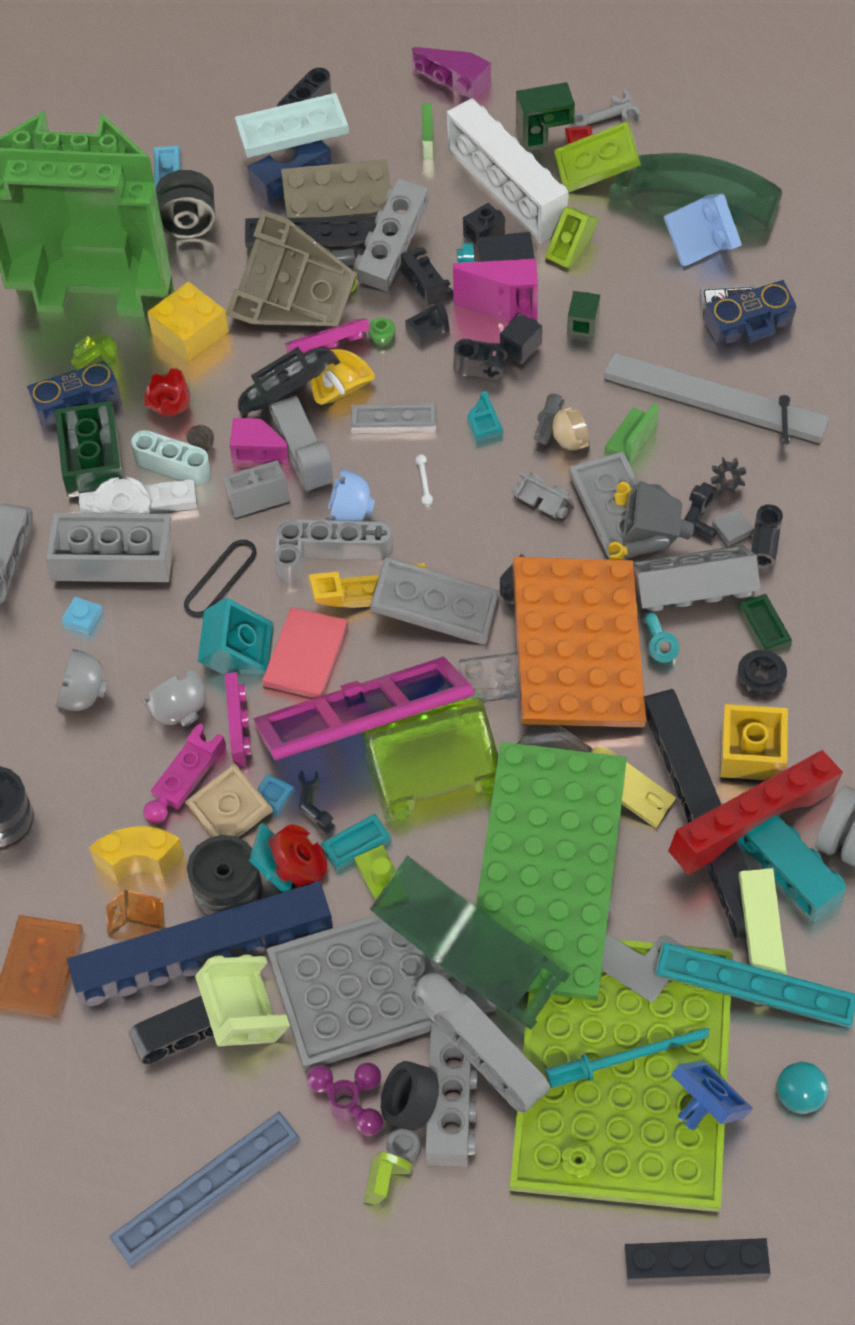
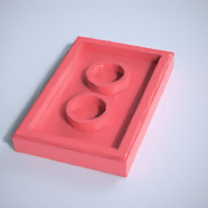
M291 607L263 677V686L310 698L323 696L349 626L348 620Z

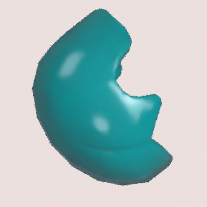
M800 1061L790 1064L782 1070L776 1083V1090L779 1101L789 1111L798 1114H808L822 1107L829 1095V1083L824 1072L815 1064Z

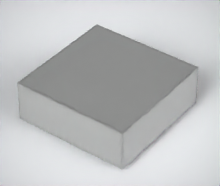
M737 508L712 522V527L717 529L718 535L728 547L753 535L754 528Z

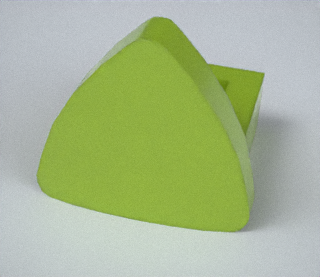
M379 1152L370 1163L363 1202L378 1205L387 1197L391 1174H411L412 1163L399 1156Z

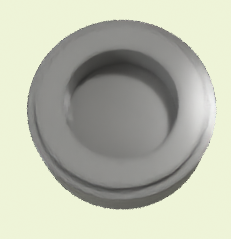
M396 1129L390 1133L386 1140V1151L389 1154L399 1156L413 1163L419 1157L421 1151L420 1139L412 1130Z

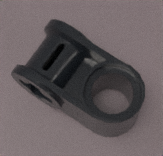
M461 339L454 345L453 368L455 372L463 376L499 380L504 374L502 366L503 361L508 356V350L499 343Z

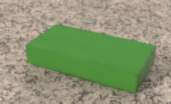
M423 103L424 160H434L432 103Z

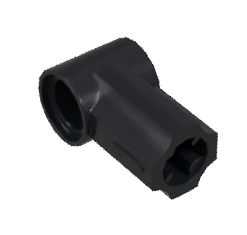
M772 504L761 506L756 513L751 551L757 555L758 567L767 568L776 563L783 513L779 507Z

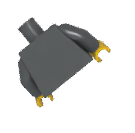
M643 481L634 485L633 488H630V485L626 482H620L617 485V493L614 494L615 503L617 505H626L623 542L627 543V546H623L619 542L610 543L608 552L610 554H618L610 555L608 557L609 560H625V555L628 554L630 557L668 549L678 537L687 540L691 538L694 531V523L681 519L682 502L671 496L661 485L648 484Z

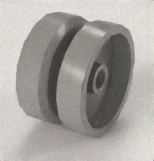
M844 785L837 794L816 840L815 849L831 856L836 853L843 840H845L841 851L842 862L855 867V789Z

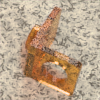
M124 890L106 905L107 933L114 934L128 922L161 929L164 926L162 899ZM119 906L120 914L117 921L114 922V913Z

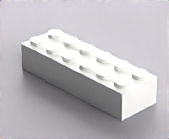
M473 98L447 111L448 151L541 244L551 239L563 210L568 205L569 194L563 184H559L552 177L550 171L547 168H543L535 160L533 154L527 152L519 144L518 140L507 133L499 121H495L488 114L486 108L480 106Z

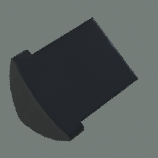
M441 300L429 305L428 309L405 320L406 329L420 345L443 333L450 332L448 315Z

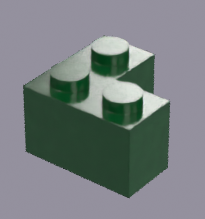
M567 82L516 91V132L521 146L526 151L548 147L549 128L574 123L575 103Z

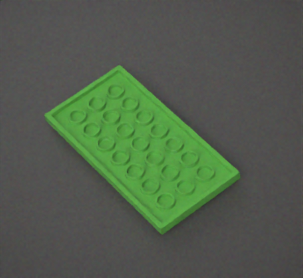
M500 742L465 984L598 1001L627 757Z

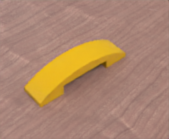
M425 563L412 564L426 569ZM339 572L309 574L308 578L315 603L334 607L357 608L371 606L380 574L340 578Z

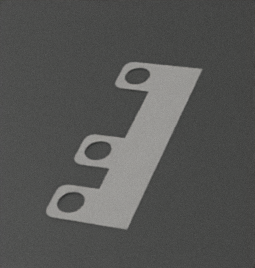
M611 899L609 904V912L613 908V902ZM606 933L602 971L653 1003L669 982L668 979L654 976L658 962V949L663 942L681 947L685 946L669 936H661L644 957Z

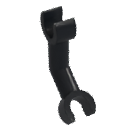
M302 770L298 776L302 788L299 809L314 821L319 830L328 834L335 827L331 822L334 818L328 812L320 811L312 804L314 790L320 785L318 772L315 771V777L312 781L306 782Z

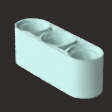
M146 430L139 431L132 436L131 445L135 462L138 466L180 481L194 479L195 485H203L210 480L209 459L204 449Z

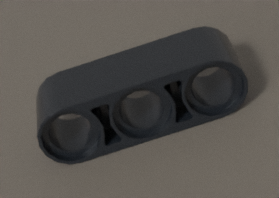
M322 67L310 70L278 102L277 107L332 94L329 71Z
M202 996L141 1021L129 1030V1036L142 1064L158 1062L214 1037Z

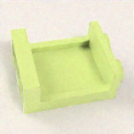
M250 954L232 958L214 956L209 958L195 975L217 1047L275 1043L290 1027L286 1014L274 1015L260 974L267 964L265 956L253 957Z

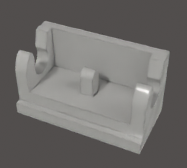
M278 460L223 476L229 503H231L235 518L290 502L286 477Z

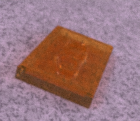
M25 915L18 916L0 975L1 1010L58 1019L70 977L67 958L76 956L83 932L82 924Z

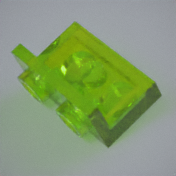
M100 332L92 339L86 336L75 345L76 348L73 350L74 354L71 359V363L78 371L101 355L111 368L116 364L118 357L116 351L119 348L111 336L105 337Z

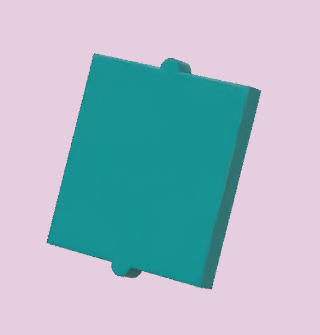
M262 823L258 826L249 861L265 875L267 881L270 880L282 892L291 890L292 881L285 882L277 875V864L269 845V838L275 834Z

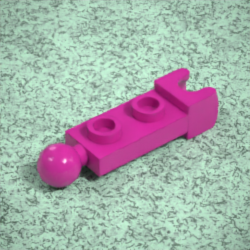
M198 724L186 739L187 743L151 789L152 796L157 798V800L149 801L144 806L143 816L148 823L157 825L165 821L168 815V805L179 810L211 765H215L224 753L226 742L221 734H217L211 741L205 742L204 726Z

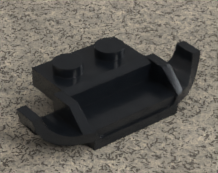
M299 347L293 349L250 375L255 384L242 392L238 399L237 407L241 417L248 418L250 412L269 407L270 404L313 378L320 376L321 372L329 364H334L335 366L339 364V359L331 350L326 348H315L304 354Z

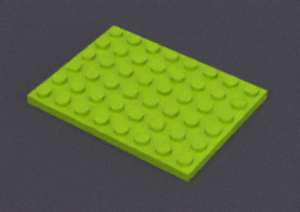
M619 940L644 957L655 944L652 942ZM685 946L692 950L733 960V950ZM661 947L658 949V952H657V956H658V957H659V953H660ZM601 971L598 1001L529 992L523 1054L546 1079L545 1069L581 1059L582 1054H586L589 1061H593L703 1028H709L710 1032L709 1037L699 1041L593 1071L592 1081L582 1079L555 1088L550 1087V1091L540 1100L536 1101V1104L526 1113L517 1111L510 1191L720 1212L725 1123L720 1124L708 1112L695 1130L689 1129L684 1125L687 1120L685 1119L681 1122L678 1114L684 1110L694 1097L671 1074L679 1064L704 1060L727 1082L731 996L669 980L652 1003L604 971ZM584 1144L590 1148V1153H593L596 1157L595 1168L591 1169L588 1176L574 1178L563 1170L562 1162L564 1160L562 1159V1154L567 1147ZM576 1158L575 1162L581 1163L582 1160L580 1158Z

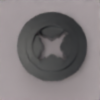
M755 650L743 656L739 662L737 673L740 683H744L748 691H759L760 695L771 691L774 694L777 688L784 685L787 677V667L783 659L777 654L767 650ZM757 667L763 672L768 671L767 680L762 675L756 676Z

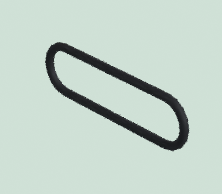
M245 539L234 541L185 598L184 608L186 612L193 616L204 615V610L200 612L192 611L188 606L189 600L236 545H249L252 549L250 557L207 608L220 600L254 559L256 547L251 541Z

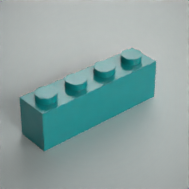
M779 814L756 826L737 840V843L762 869L773 868L775 883L812 923H815L843 902L847 887L842 877L835 871L831 872L823 863L820 854L815 849L809 848L801 840L798 831L794 827L788 826L780 818Z

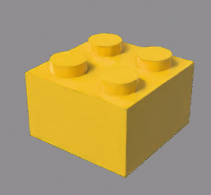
M189 281L147 312L151 333L188 363L229 332L226 310Z
M725 704L721 724L720 777L768 780L786 770L788 708Z

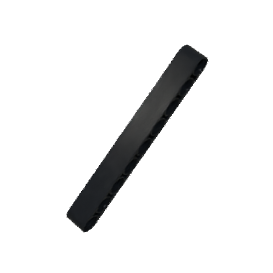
M673 689L643 697L646 720L689 823L722 804L678 697ZM736 841L714 861L705 865L731 932L736 940L747 937L738 873L749 870Z

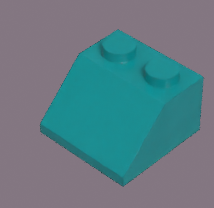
M227 597L204 610L197 662L221 674L237 672V674L265 675L269 664L273 622Z

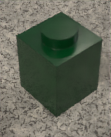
M573 291L567 319V334L595 337L600 313L601 294Z

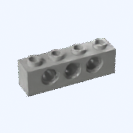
M400 178L397 179L394 187L390 186L385 198V202H387L385 208L378 211L375 219L376 227L373 232L370 231L365 240L366 249L363 255H358L354 265V270H357L358 282L386 292L389 291L401 264V253L407 251L429 202L428 188ZM397 210L406 211L404 213H396ZM388 232H394V233H396V234L393 235V236H386V235H385V234L388 233ZM377 255H385V256H386V257L383 258V259H376V258H374V257L377 256Z
M431 1023L429 1067L437 1075L439 1096L436 1108L427 1122L426 1165L468 1167V1155H475V1134H469V1122H476V1101H470V1089H477V1069L471 1068L470 1061L440 1031L435 1023ZM450 1058H458L462 1061L456 1067L448 1066L445 1062ZM449 1090H457L461 1093V1096L456 1099H448L444 1094ZM449 1122H454L460 1128L455 1132H447L443 1129V1126Z

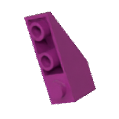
M413 47L411 49L413 69L469 98L475 99L491 83V62L471 52Z

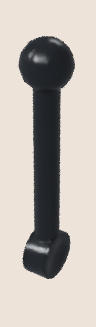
M781 395L778 403L782 407V436L779 440L782 445H788L791 442V438L788 435L787 412L790 397Z

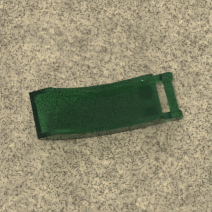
M687 153L638 155L641 165L632 168L635 171L629 186L624 187L631 169L617 174L614 184L610 186L607 193L611 200H630L632 206L636 208L655 206L684 207L707 195L724 194L734 224L743 228L744 232L770 231L783 194L781 188L746 168L724 160Z
M408 855L370 907L374 914L419 950L531 1030L538 1022L536 1017L561 981L565 983L570 976V973L485 913ZM544 968L551 974L524 1011L517 1004Z

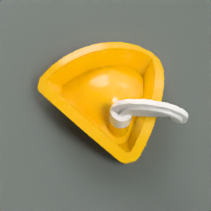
M331 349L340 363L336 366L329 364L321 372L320 376L311 380L316 403L322 405L335 402L375 379V374L369 365L352 352L342 349Z

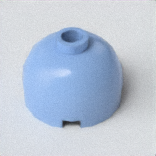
M340 468L338 473L343 477L342 480L336 478L328 509L332 508L330 514L332 519L326 517V520L362 521L365 514L371 515L375 498L370 497V486L361 475Z

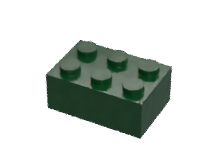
M112 401L55 409L61 472L67 497H77L79 493L96 491L102 483L111 478L119 477V479H124L117 420Z

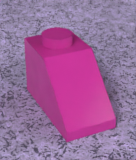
M233 418L229 444L232 463L266 464L278 460L279 464L289 465L287 442L262 419Z

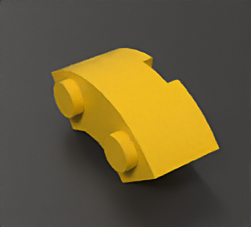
M134 826L116 830L100 838L89 847L94 865L117 883L129 875L140 872L153 873L164 878L184 857L180 838L168 831L148 826Z

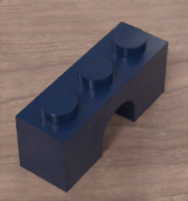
M322 140L292 147L293 161L280 163L268 155L248 166L250 186L268 204L283 197L281 169L332 164L331 149Z

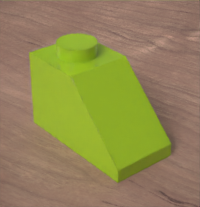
M565 207L545 258L570 268L590 243L599 218L578 208Z

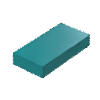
M373 814L321 842L320 845L336 872H339L353 864L354 857L381 845L386 846L392 842V838L378 816Z

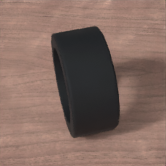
M402 1061L390 1071L383 1086L380 1105L382 1117L388 1124L416 1131L424 1127L430 1120L439 1096V1082L432 1068L409 1061Z

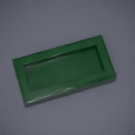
M766 593L739 602L738 610L760 650L776 652L792 645V639Z

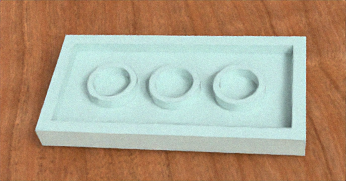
M336 93L235 117L236 126L247 158L349 133L348 123Z

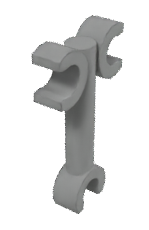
M624 90L623 99H618L615 94H611L612 107L589 114L575 112L574 123L575 127L588 126L589 124L621 115L622 123L627 122L628 117H634L637 122H640L641 111L638 107L633 106L630 101V93Z

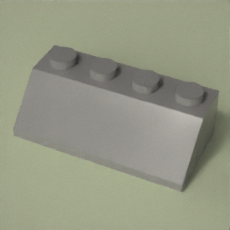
M53 513L46 553V563L51 581L169 582L172 561L171 514Z
M744 545L633 562L636 603L642 609L646 608V611L649 612L664 609L663 605L675 604L676 607H686L693 605L695 600L704 599L705 602H718L722 600V596L734 595L735 598H744L751 596L753 591H760L757 555Z

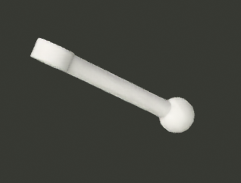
M420 454L416 457V463L420 468L423 488L421 501L423 506L430 507L433 504V497L429 495L425 469L427 458L425 455Z

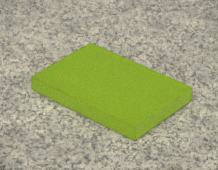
M628 121L554 150L562 184L566 187L568 193L641 165Z

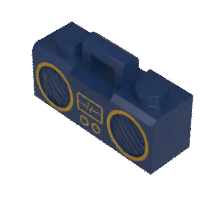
M784 280L707 303L703 319L716 345L733 343L740 339L743 334L748 342H753L775 335L776 326L784 327L792 322L797 307Z
M107 359L27 386L31 403L41 428L56 424L55 409L112 401V404L122 401L117 381Z

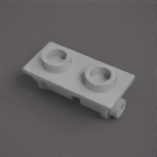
M522 472L518 473L523 481L521 484L516 483L512 493L516 494L517 499L533 507L539 498L543 499L538 509L555 519L558 517L563 519L568 511V508L565 507L566 504L574 507V503L569 497L570 493L557 485L554 488L545 485V480L530 472L529 476Z

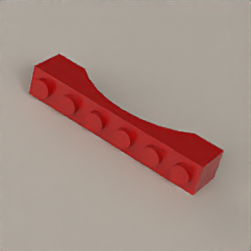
M822 749L678 828L675 831L668 852L689 875L714 861L739 838L766 820L793 808L810 807L832 795L843 771Z

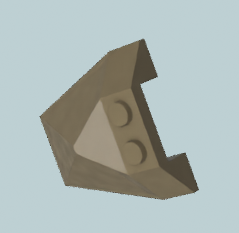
M262 209L253 234L256 240L239 288L233 291L226 315L250 324L338 326L357 274L289 219Z

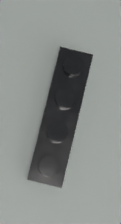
M767 1238L625 1244L624 1246L627 1283L769 1278L771 1274Z

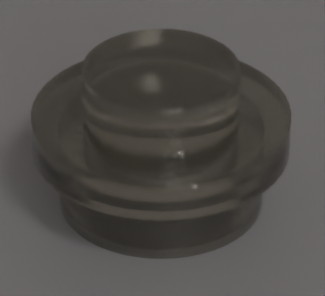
M200 424L191 427L187 431L186 438L190 445L202 448L207 452L213 446L214 434L209 427Z

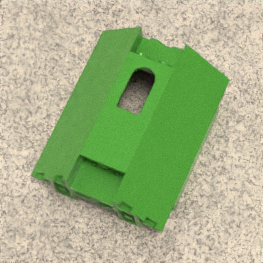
M44 110L0 136V274L5 289L32 291L37 312L64 313L68 294L71 292L119 295L116 307L118 316L145 317L149 296L168 297L174 292L150 158L102 113L97 134L50 132Z

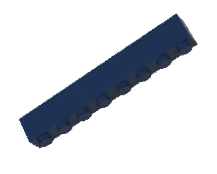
M319 881L67 958V963L80 1006H96L114 996L134 994L143 987L150 985L161 986L170 979L182 975H196L211 957L224 956V958H232L250 954L253 957L258 956L267 948L332 929L333 923Z

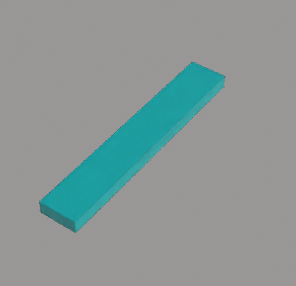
M667 942L661 944L654 976L845 1028L852 1027L855 1012L854 993Z

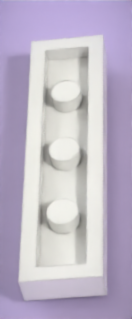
M194 479L144 485L150 496L151 509L149 514L197 509ZM95 491L79 493L80 513H94L92 503Z

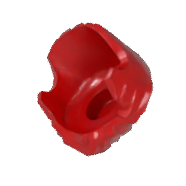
M171 368L168 374H153L145 391L144 406L152 411H156L161 416H174L185 411L190 403L191 395L182 371L178 370V368Z

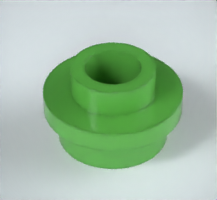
M376 318L369 323L371 330H368V334L374 342L385 344L391 341L395 334V324L390 319Z

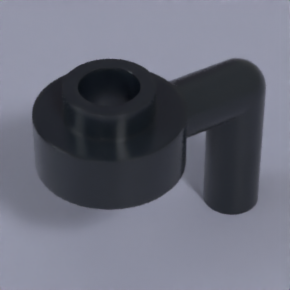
M704 482L701 486L696 485L693 488L689 500L692 501L691 508L684 520L694 523V532L713 540L717 534V529L697 520L700 514L709 508L716 493V487Z

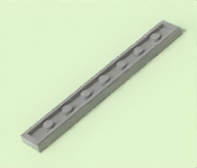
M615 352L605 370L604 379L782 432V407L779 405V401ZM789 404L787 406L788 434L820 444L829 421V416Z

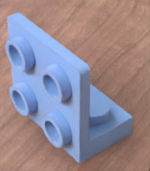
M724 194L707 195L664 216L681 266H687L719 250L734 249L742 245Z

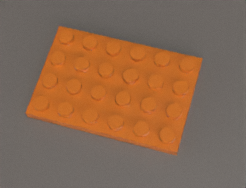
M514 557L512 564L521 724L644 727L646 724V713L643 698L644 688L633 561Z

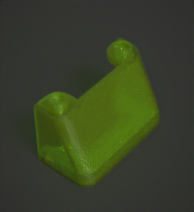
M469 698L364 731L362 734L365 761L385 822L390 820L400 821L408 818L415 808V801L474 785L478 793L488 796L493 795L499 755L487 712L482 700L479 698Z

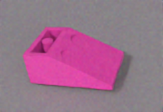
M536 259L453 263L454 305L507 322H511L519 313L538 321Z

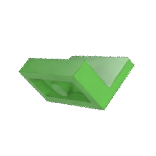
M653 403L647 413L633 407L605 445L604 453L612 455L623 451L630 464L657 427L659 405Z

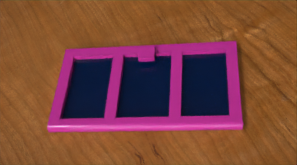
M443 656L363 683L357 680L341 685V690L255 717L253 720L256 730L276 761L474 696V689L464 676Z

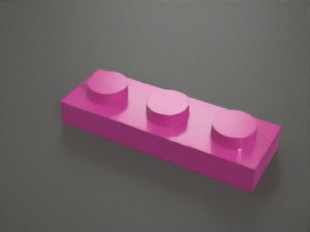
M359 318L286 342L284 345L287 353L299 347L304 354L319 346L326 349L338 345L337 341L348 338V341L364 337L363 332L371 329L368 319Z
M237 672L225 674L231 755L233 764L235 763L239 768L247 767L246 755H251L250 737H244L243 730L249 728L247 710H242L241 702H247L245 683L239 684Z

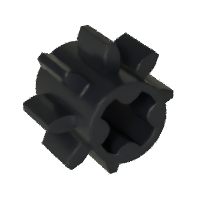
M722 457V463L718 467L712 465V471L717 476L710 478L711 483L720 484L719 493L721 494L725 489L731 490L735 494V488L739 485H746L745 481L740 477L747 473L745 467L737 468L739 463L737 458L729 462ZM730 471L732 474V479L727 480L725 477V472Z

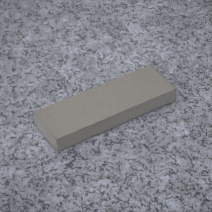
M436 404L351 405L352 434L436 432Z

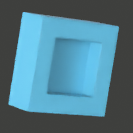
M74 597L61 619L64 627L90 635L103 613L102 606Z

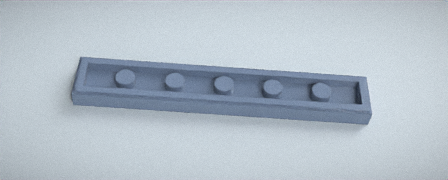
M278 1111L109 1236L110 1240L130 1267L297 1144L300 1141L299 1135L281 1112Z

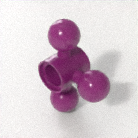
M369 1062L363 1063L355 1071L354 1082L338 1080L333 1083V1074L328 1067L324 1065L312 1067L307 1073V1085L314 1092L328 1093L331 1113L336 1119L350 1121L356 1118V1127L365 1136H374L380 1132L383 1127L382 1115L372 1108L363 1109L359 1096L363 1089L371 1090L379 1085L381 1071L377 1065ZM341 1096L353 1098L352 1102L347 1105L336 1103L337 1099Z

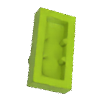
M383 845L354 857V863L380 913L410 903V896Z

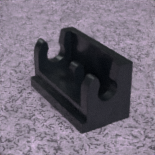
M531 232L478 237L476 242L478 262L535 259Z
M420 247L408 253H401V271L428 308L429 305L436 301H444L453 297V290L449 288L451 285L449 280H443L431 264L428 256L416 260L420 255L427 253L424 247Z

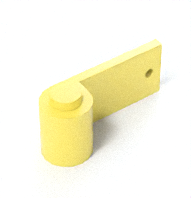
M596 746L591 751V753L616 755L611 750L602 746ZM626 762L622 805L656 828L676 797Z

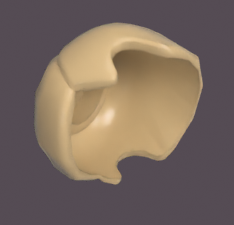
M567 407L559 410L554 416L552 425L554 438L561 447L569 451L588 447L590 445L589 432L578 409L571 410L572 407Z

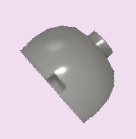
M72 649L55 707L69 711H82L91 707L97 697H104L108 680L102 679L103 667L100 661L93 655Z
M194 669L184 671L187 677L181 680L178 679L177 675L171 677L147 694L150 699L142 700L147 710L157 721L170 726L181 723L185 727L199 718L197 712L204 706L206 692L201 679Z

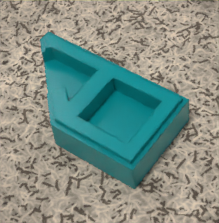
M483 391L477 404L467 415V422L476 443L503 436V428L488 393Z

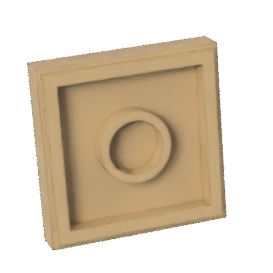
M235 763L185 801L212 837L229 835L239 838L273 811L271 806Z

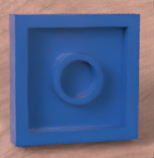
M704 1060L679 1064L671 1074L694 1097L684 1110L678 1114L681 1122L685 1119L687 1120L684 1125L689 1129L695 1130L708 1112L720 1124L744 1119L753 1109Z

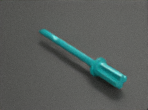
M703 1028L593 1061H589L587 1055L582 1054L581 1059L545 1069L547 1081L551 1088L582 1079L592 1081L593 1071L705 1039L709 1037L710 1029Z

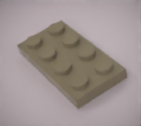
M387 159L281 169L286 218L377 215L380 209L384 210L387 203L385 198L390 188Z

